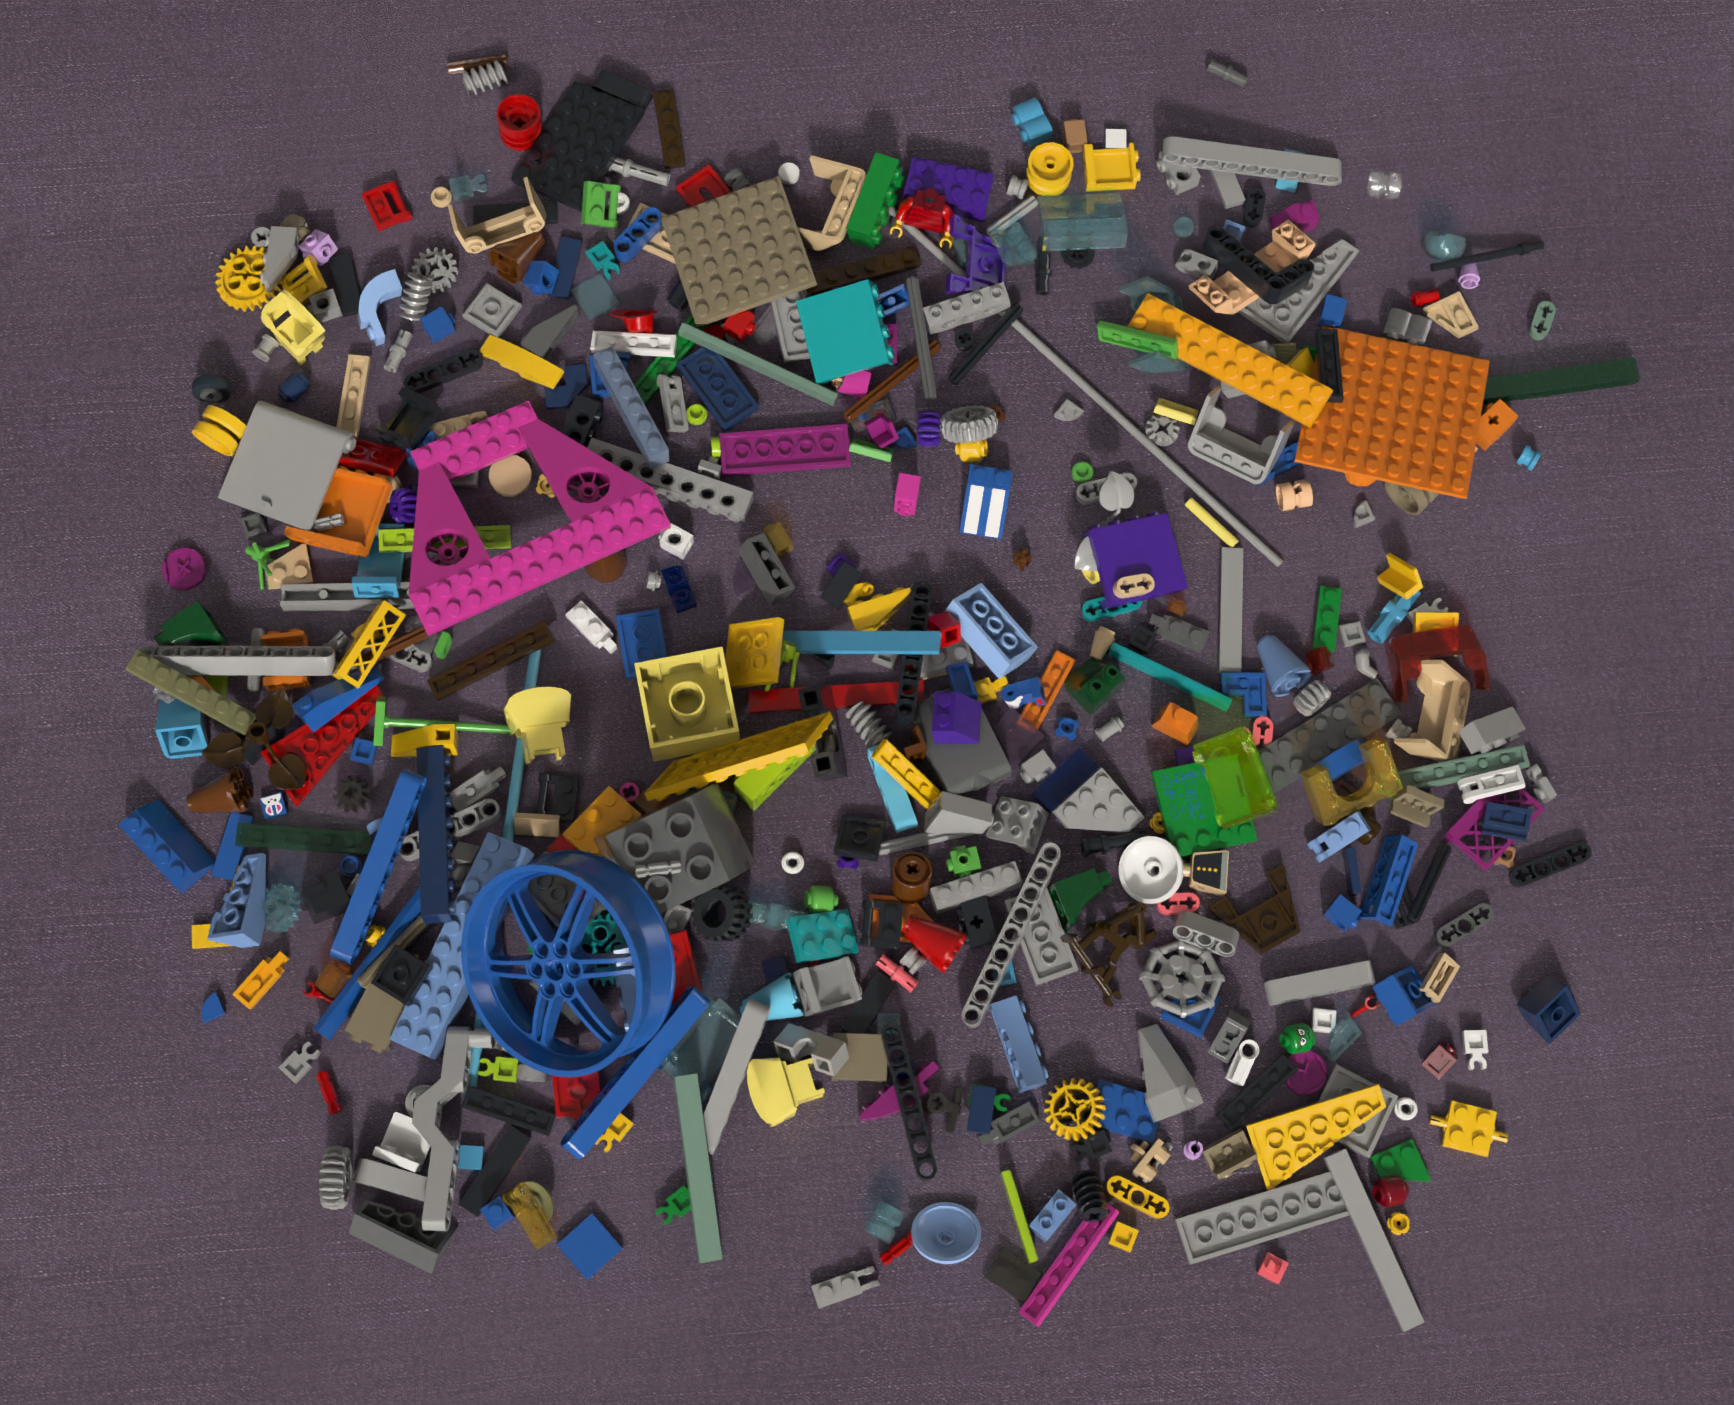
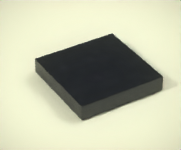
M843 814L834 847V855L878 862L886 829V821Z
M395 944L371 984L409 1006L433 969V966Z

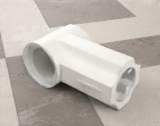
M1245 1040L1237 1046L1225 1079L1240 1086L1244 1085L1254 1060L1259 1054V1046L1255 1041ZM1244 1045L1252 1047L1253 1054L1251 1057L1243 1054L1242 1047Z

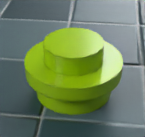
M691 405L686 411L687 420L693 425H701L707 419V410L702 405Z

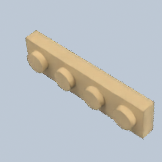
M349 354L336 427L353 433L355 438L358 439L371 358L370 356Z

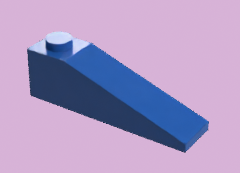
M373 666L359 688L354 687L344 679L336 680L310 691L294 703L292 707L294 712L314 733L385 678ZM359 670L348 676L357 681L361 676V672Z

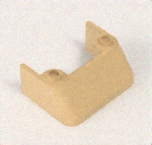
M811 155L810 162L814 175L832 180L830 189L836 199L822 231L814 232L797 228L804 248L822 251L840 243L844 239L847 232L846 228L864 184L866 173L861 168Z
M528 177L523 179L530 206L466 228L453 205H448L454 233L465 251L476 254L533 232H538L544 227L546 221L545 208Z
M1411 660L1410 664L1420 672L1417 678V687L1425 695L1417 733H1409L1406 738H1395L1394 743L1411 755L1439 762L1457 759L1461 743V736L1458 731L1464 727L1470 697V684L1443 660Z

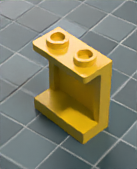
M1129 143L1128 148L1093 150L1092 144H1084L1082 158L1086 192L1135 189L1137 181H1140V168H1136L1138 150H1134V143Z

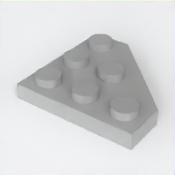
M1102 767L1098 768L1052 811L1067 829L1130 832L1145 818Z

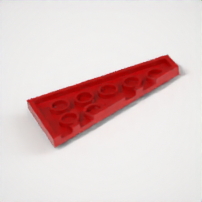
M378 685L314 733L304 724L271 745L280 760L286 754H294L304 763L306 769L304 786L301 789L285 790L296 808L376 714L377 696H384ZM268 749L260 752L269 767L277 763Z

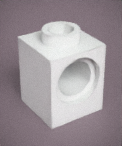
M670 523L671 528L661 532L659 535L660 546L662 549L683 560L694 543L693 535ZM673 537H678L681 539L676 544L669 542L670 539Z

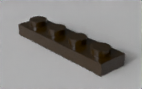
M673 89L653 92L664 167L665 169L685 167Z

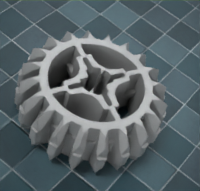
M967 405L966 407L960 406L957 409L953 408L942 415L940 419V430L942 431L943 438L954 443L961 442L964 444L969 442L971 444V442L986 440L987 437H992L998 429V418L995 411L983 405Z
M328 1147L322 1156L319 1196L322 1207L329 1208L330 1210L343 1209L347 1205L349 1194L351 1193L352 1155L347 1147Z

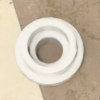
M789 852L782 858V867L785 872L797 874L803 869L804 860L799 853ZM795 860L797 865L791 867L788 864L789 861Z
M1402 1097L1396 1101L1394 1112L1398 1118L1410 1120L1417 1114V1104L1409 1097ZM1403 1105L1408 1106V1113L1402 1111Z

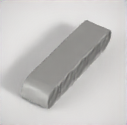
M485 799L453 814L455 830L450 836H453V840L457 841L497 822L502 814L499 804L493 799ZM488 807L496 808L493 815L485 814V810ZM468 816L476 818L475 822L471 825L464 823ZM419 831L404 838L399 854L406 861H414L419 858ZM405 846H414V849L411 853H403V849Z
M1363 961L1270 980L1263 984L1268 1004L1273 1006L1375 984L1376 981L1371 962Z

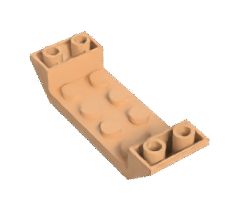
M1287 220L1272 230L1273 242L1254 255L1277 273L1299 259H1307L1315 247V242L1290 220ZM1229 271L1214 281L1207 275H1204L1189 285V289L1216 313L1234 315L1259 298L1256 293Z

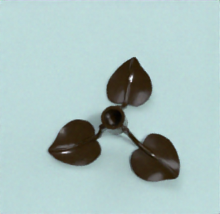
M284 689L273 692L258 705L255 712L257 722L249 726V735H246L243 745L239 736L226 732L216 736L202 750V755L211 764L229 769L243 762L244 754L241 750L246 749L250 741L256 745L264 744L277 762L270 767L268 772L272 785L282 790L301 789L306 781V769L302 760L294 754H286L280 760L268 742L269 734L267 729L270 726L276 729L284 728L292 721L294 716L292 704Z

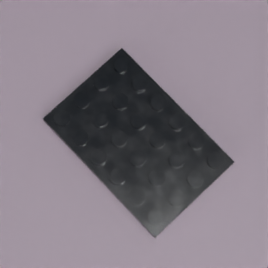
M574 81L535 143L511 177L512 182L526 188L523 178L528 177L536 193L582 212L584 181L598 183L602 181L645 114L643 108Z

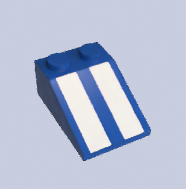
M970 464L959 533L1002 540L1013 471Z

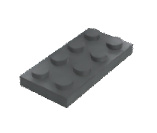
M560 875L535 877L530 880L528 891L539 909L559 928L563 915L575 892L576 883ZM596 900L588 924L604 909Z

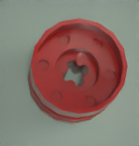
M515 94L506 97L498 105L496 115L501 141L513 150H529L542 132L541 112L537 102L527 95Z

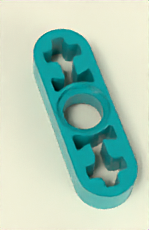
M1104 596L1085 602L1081 615L1084 620L1094 622L1136 611L1141 607L1143 601L1136 602L1135 605L1133 603L1124 605L1125 608L1118 606V609L1115 611L1104 609V613H1102V609L1096 610L1093 616L1091 613H1087L1089 607L1093 610L1099 609L1100 601L1105 599Z

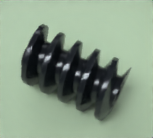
M1089 1169L1077 1172L1072 1178V1186L1079 1217L1086 1222H1099L1107 1218L1109 1213L1106 1209L1107 1204L1104 1201L1105 1195L1103 1194L1101 1179L1097 1177L1098 1172Z

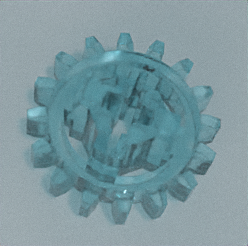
M278 883V885L272 884L271 889L265 890L267 895L265 896V902L262 904V910H265L266 930L277 933L287 932L288 927H294L293 920L299 919L296 914L301 911L297 906L301 899H296L299 893L298 891H293V886Z

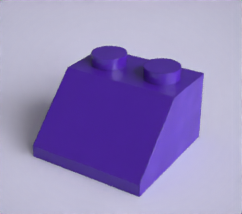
M934 692L932 734L935 744H979L981 702L959 692Z

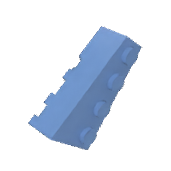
M627 943L614 945V950L610 953L625 954L630 953ZM633 962L612 964L616 966H632ZM631 974L615 976L617 988L621 987L622 996L619 997L621 1010H625L627 1016L626 1019H623L626 1032L632 1022L636 1002V978Z

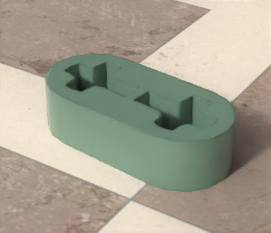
M1542 301L1535 309L1528 331L1532 339L1543 340L1550 331L1556 313L1553 303ZM1544 308L1547 309L1548 313L1545 318L1542 317ZM1539 324H1542L1541 333L1537 332Z

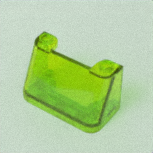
M1241 726L1193 745L1195 750L1192 752L1196 764L1200 763L1204 767L1219 807L1217 809L1218 813L1215 814L1219 827L1223 826V829H1228L1280 811L1255 741L1248 728Z

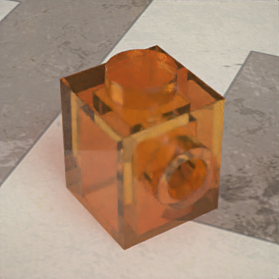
M341 961L339 963L328 962L314 985L329 997L336 998L352 977L351 968Z

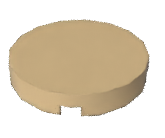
M512 455L491 465L489 480L491 486L498 494L504 497H515L522 492L524 493L529 488L532 481V472L525 459Z

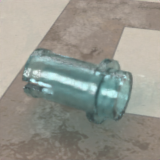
M958 239L953 243L958 257L956 261L961 267H966L968 247L965 239Z

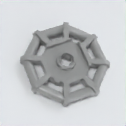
M1179 939L1149 950L1150 955L1142 973L1139 974V980L1143 982L1152 1001V1006H1158L1180 1015V1018H1186L1187 1015L1206 1008L1211 1009L1215 1006L1214 1001L1221 984L1225 982V976L1221 974L1212 956V951L1202 949ZM1177 950V955L1171 956L1170 959L1166 960L1163 956ZM1184 950L1200 957L1194 960L1184 956ZM1156 962L1162 965L1159 974L1152 973ZM1205 962L1212 975H1205L1202 966ZM1183 974L1188 981L1184 980L1180 983L1176 976ZM1153 982H1158L1161 985V993H1157ZM1205 983L1211 984L1207 995L1201 992ZM1168 997L1180 1003L1177 1005L1165 1000V998ZM1197 998L1199 1002L1186 1006L1188 999Z

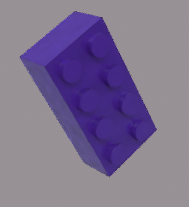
M912 157L903 200L909 196H914L917 190L926 191L929 188H933L937 191V194L946 197V204L950 206L955 215L984 222L994 174Z

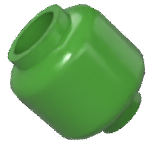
M813 885L808 891H805L804 907L808 908L811 914L833 911V908L838 905V895L834 894L831 886Z

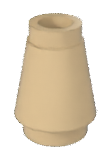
M1099 627L1098 631H1095L1089 656L1102 661V658L1115 641V632Z

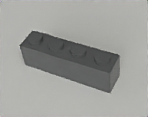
M365 1200L354 1214L349 1234L432 1274L447 1251L458 1226L450 1224L448 1231L423 1230L422 1219L415 1218L416 1214L410 1212L397 1213L395 1208Z

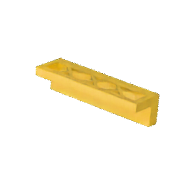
M385 600L379 602L332 673V676L338 680L344 679L354 687L359 688L406 615ZM388 610L398 616L395 623L391 625H386L384 616ZM383 629L384 640L381 643L374 644L372 634L375 630ZM371 647L373 657L370 661L362 662L361 651L364 648ZM359 665L361 676L356 681L348 676L347 673L351 667Z

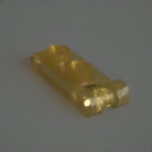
M519 1183L514 1187V1190H508L503 1194V1201L511 1207L536 1250L557 1238V1235L524 1183Z

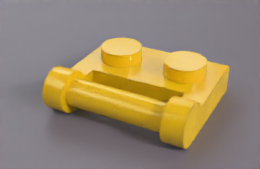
M311 254L304 258V262L288 274L285 273L281 278L284 282L281 284L283 289L287 290L302 305L310 301L309 296L321 293L327 288L317 267V259ZM306 270L309 271L306 275H304L302 278H300L298 281L292 284L295 278L300 276Z

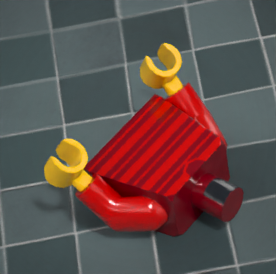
M935 189L917 190L914 196H909L900 203L895 217L896 222L892 223L890 227V235L893 229H899L898 237H901L903 231L902 222H904V225L941 234L945 232L939 244L942 248L944 240H946L950 244V249L954 242L953 237L949 235L950 217L955 214L950 206L946 204V197L937 194Z

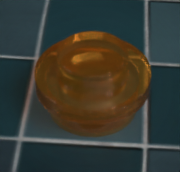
M1174 599V601L1169 600L1167 603L1169 604L1167 610L1178 616L1183 617L1184 613L1188 612V609L1185 608L1186 604L1178 599Z

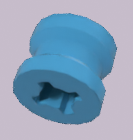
M1526 445L1516 463L1519 465L1523 464L1527 466L1528 470L1532 471L1542 452L1534 451L1531 449V446Z

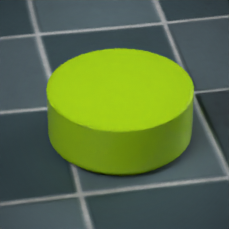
M711 437V454L715 458L721 457L720 438Z

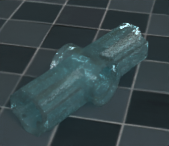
M748 901L753 909H750L753 919H750L749 922L761 924L768 929L788 930L786 919L809 915L807 912L786 909L785 906L767 903L765 905Z

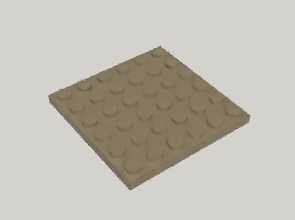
M780 176L662 217V224L697 328L817 285Z

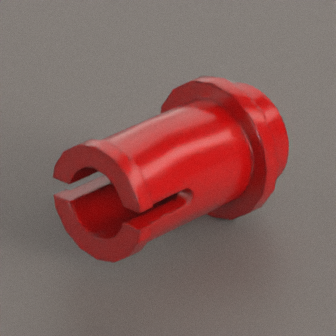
M1437 289L1424 292L1415 291L1414 294H1411V303L1417 307L1437 302L1440 299Z

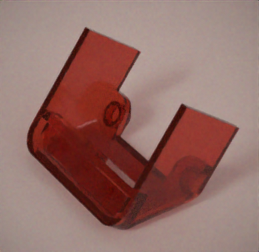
M1468 625L1394 635L1388 641L1394 698L1397 702L1409 703L1406 681L1414 680L1420 676L1422 660L1463 654L1466 667L1473 670L1475 688L1485 691L1490 690L1486 654L1475 631Z

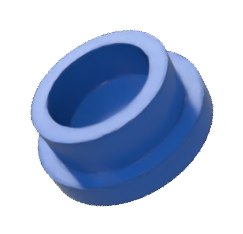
M348 855L341 860L339 868L344 876L352 878L357 873L360 874L362 862L357 856Z

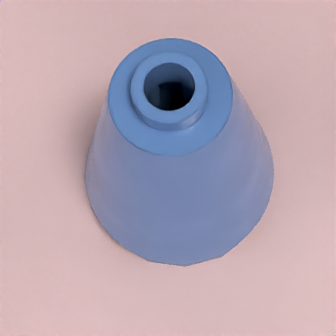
M1266 635L1259 640L1257 649L1271 691L1276 697L1291 694L1290 689L1296 687L1298 690L1309 681L1312 675L1309 667L1276 636Z

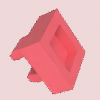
M1267 1252L1257 1274L1278 1285L1289 1263Z

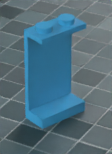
M379 524L368 557H360L357 576L352 578L355 597L399 598L405 552L379 553L378 530L405 529L404 524Z

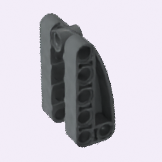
M950 687L946 690L935 692H952V689ZM934 693L930 697L917 702L915 719L912 725L913 727L918 725L928 748L926 754L944 792L966 797L972 790L983 788L990 782L995 784L1011 776L1009 762L982 708L979 744H935L932 734Z

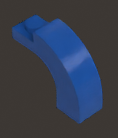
M1363 739L1355 740L1331 753L1302 773L1298 778L1309 794L1312 795L1323 790L1350 770L1369 762L1374 756L1371 753L1370 747Z

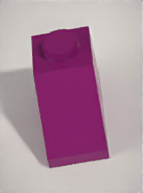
M1314 200L1291 205L1271 217L1270 222L1272 229H1275L1285 221L1290 220L1302 232L1315 230L1320 218Z

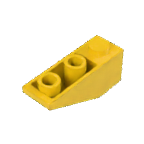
M910 587L894 589L892 593L887 595L877 594L871 600L865 602L862 600L853 602L848 607V616L853 631H877L911 598Z
M432 724L392 735L391 757L417 756L416 748L442 745L446 752L450 753V756L458 755L459 734L456 725Z

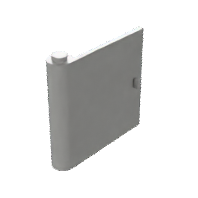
M258 401L250 416L218 498L302 530L311 531L342 453L347 454L353 451L356 446L355 436L351 432L273 404Z

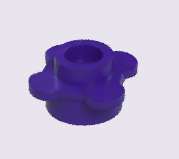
M840 856L837 861V866L841 869L850 867L855 870L859 867L858 859L856 858L847 860V857Z

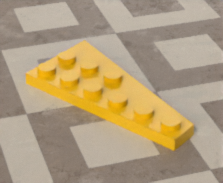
M1379 1084L1246 1125L1254 1152L1258 1156L1257 1161L1267 1191L1274 1189L1283 1180L1292 1176L1294 1172L1332 1147L1338 1140L1347 1136L1356 1127L1383 1110L1386 1104Z

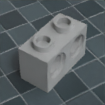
M1162 151L1159 152L1156 161L1157 168L1161 173H1164L1167 186L1170 190L1173 189L1175 195L1198 186L1201 176L1196 168L1166 164L1162 161ZM1179 176H1182V177H1184L1186 180H1181V179H1179L1178 177H1179Z

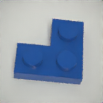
M1222 672L1220 674L1222 694L1226 696H1243L1244 717L1267 716L1265 673Z

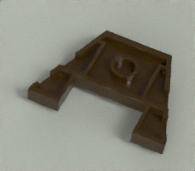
M1283 864L1264 875L1276 895L1244 914L1238 916L1227 897L1208 906L1210 912L1225 925L1236 929L1239 932V937L1260 955L1300 933L1295 907L1290 895V886L1287 882L1286 870Z

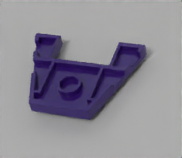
M958 215L950 217L949 235L968 240L966 277L953 273L948 274L946 277V294L970 293L1004 282L1005 285L1007 249L987 235L983 236L978 233L971 224L967 225L962 222L961 217Z

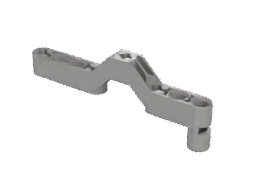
M448 1027L441 1079L415 1100L412 1124L431 1146L422 1215L423 1230L448 1231L450 1227L460 1145L458 1140H448L440 1130L442 1108L459 1092L465 1093L467 1091L473 1048L495 1047L496 1040L486 1027H476L474 1031L471 1030V1027Z

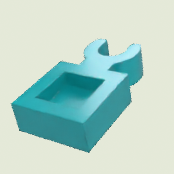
M603 241L586 251V256L596 270L604 269L606 279H611V275L608 273L610 270H615L617 274H620L619 266L616 263H612L615 261L614 255Z

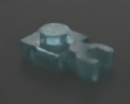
M479 174L472 180H470L469 175L448 180L454 202L475 197L473 191L486 192L488 190L486 184L479 185V182L485 181L484 174Z

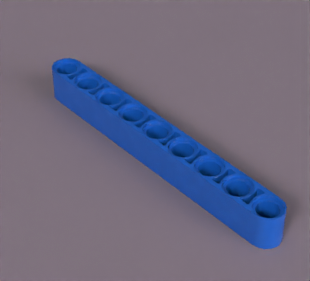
M406 769L401 772L330 951L331 958L351 966L357 960L425 788L426 777Z
M694 985L686 988L670 1007L666 1019L656 1034L645 1045L632 1053L562 1138L560 1145L578 1160L588 1153L706 1010L710 999Z

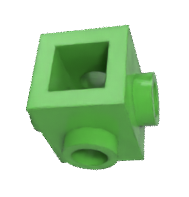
M966 846L955 847L949 853V859H946L948 872H953L954 878L959 877L961 879L974 873H979L981 870L976 846L966 848Z

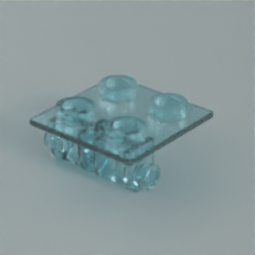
M1017 222L1012 223L1010 230L987 231L992 244L996 247L1006 266L1035 264L1034 260L1037 258V251L1030 239H1027L1028 236L1025 234L1021 224Z

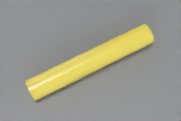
M1193 498L1186 502L1185 506L1230 548H1234L1239 540Z

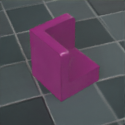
M883 413L864 422L871 441L880 449L899 439L892 421Z

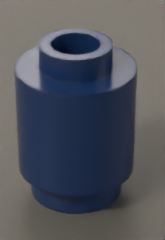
M300 372L292 373L278 387L280 391L278 395L286 403L288 401L294 403L308 389L307 386L310 382Z

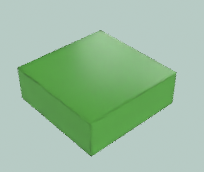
M442 631L434 649L436 656L443 660L446 658L453 642L449 633Z

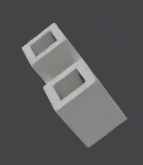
M790 1023L774 1040L777 1055L781 1059L796 1063L802 1057L811 1054L815 1070L831 1076H835L849 1059L844 1041Z

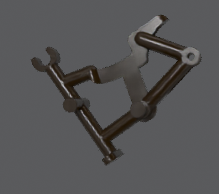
M1132 902L1127 908L1105 920L1087 923L1086 930L1091 932L1081 940L1078 934L1066 933L1060 937L1062 942L1070 945L1082 962L1081 972L1091 975L1105 995L1103 1002L1108 1007L1114 1006L1111 1002L1112 995L1115 999H1122L1120 992L1112 990L1108 985V982L1117 970L1116 963L1121 954L1129 946L1133 949H1142L1156 936L1155 929L1145 933L1144 913L1146 912V905L1143 903ZM1131 918L1132 935L1125 934L1121 937L1117 933L1118 925ZM1099 936H1103L1115 946L1106 959V965L1108 966L1106 970L1103 967L1095 966L1084 951Z

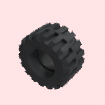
M719 885L694 898L696 902L692 903L691 908H694L693 912H691V917H694L692 924L693 927H697L696 932L703 934L702 938L710 939V941H733L739 939L740 935H745L747 932L745 928H750L751 923L749 920L753 919V914H750V909H753L752 904L748 903L750 900L749 896L744 895L745 891L738 889L735 885ZM723 902L726 908V917L721 924L718 918V908Z

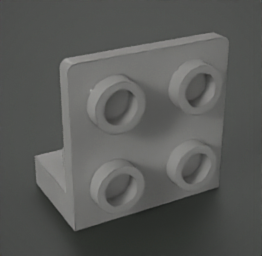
M1001 796L994 812L993 823L989 826L986 836L990 839L1017 844L1025 852L1034 854L1049 813L1037 803Z

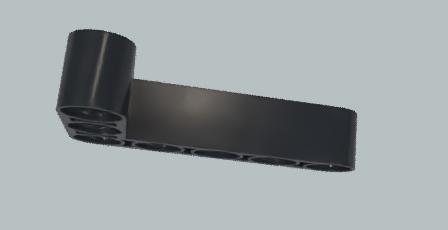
M1219 226L1208 228L1203 243V249L1209 255L1218 260L1222 266L1268 304H1278L1306 287L1314 271V264L1310 260L1299 259L1276 273Z

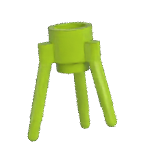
M782 640L780 666L782 661L789 663L793 659L790 688H794L797 660L800 652L796 651L797 645ZM771 684L766 685V692L769 691Z

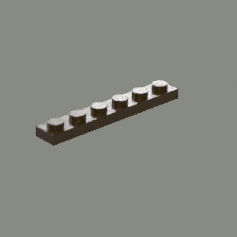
M914 246L813 272L817 285L802 291L805 297L808 298L869 279L871 281L920 268L922 263Z
M544 620L428 679L427 682L435 699L439 701L556 641L547 622Z

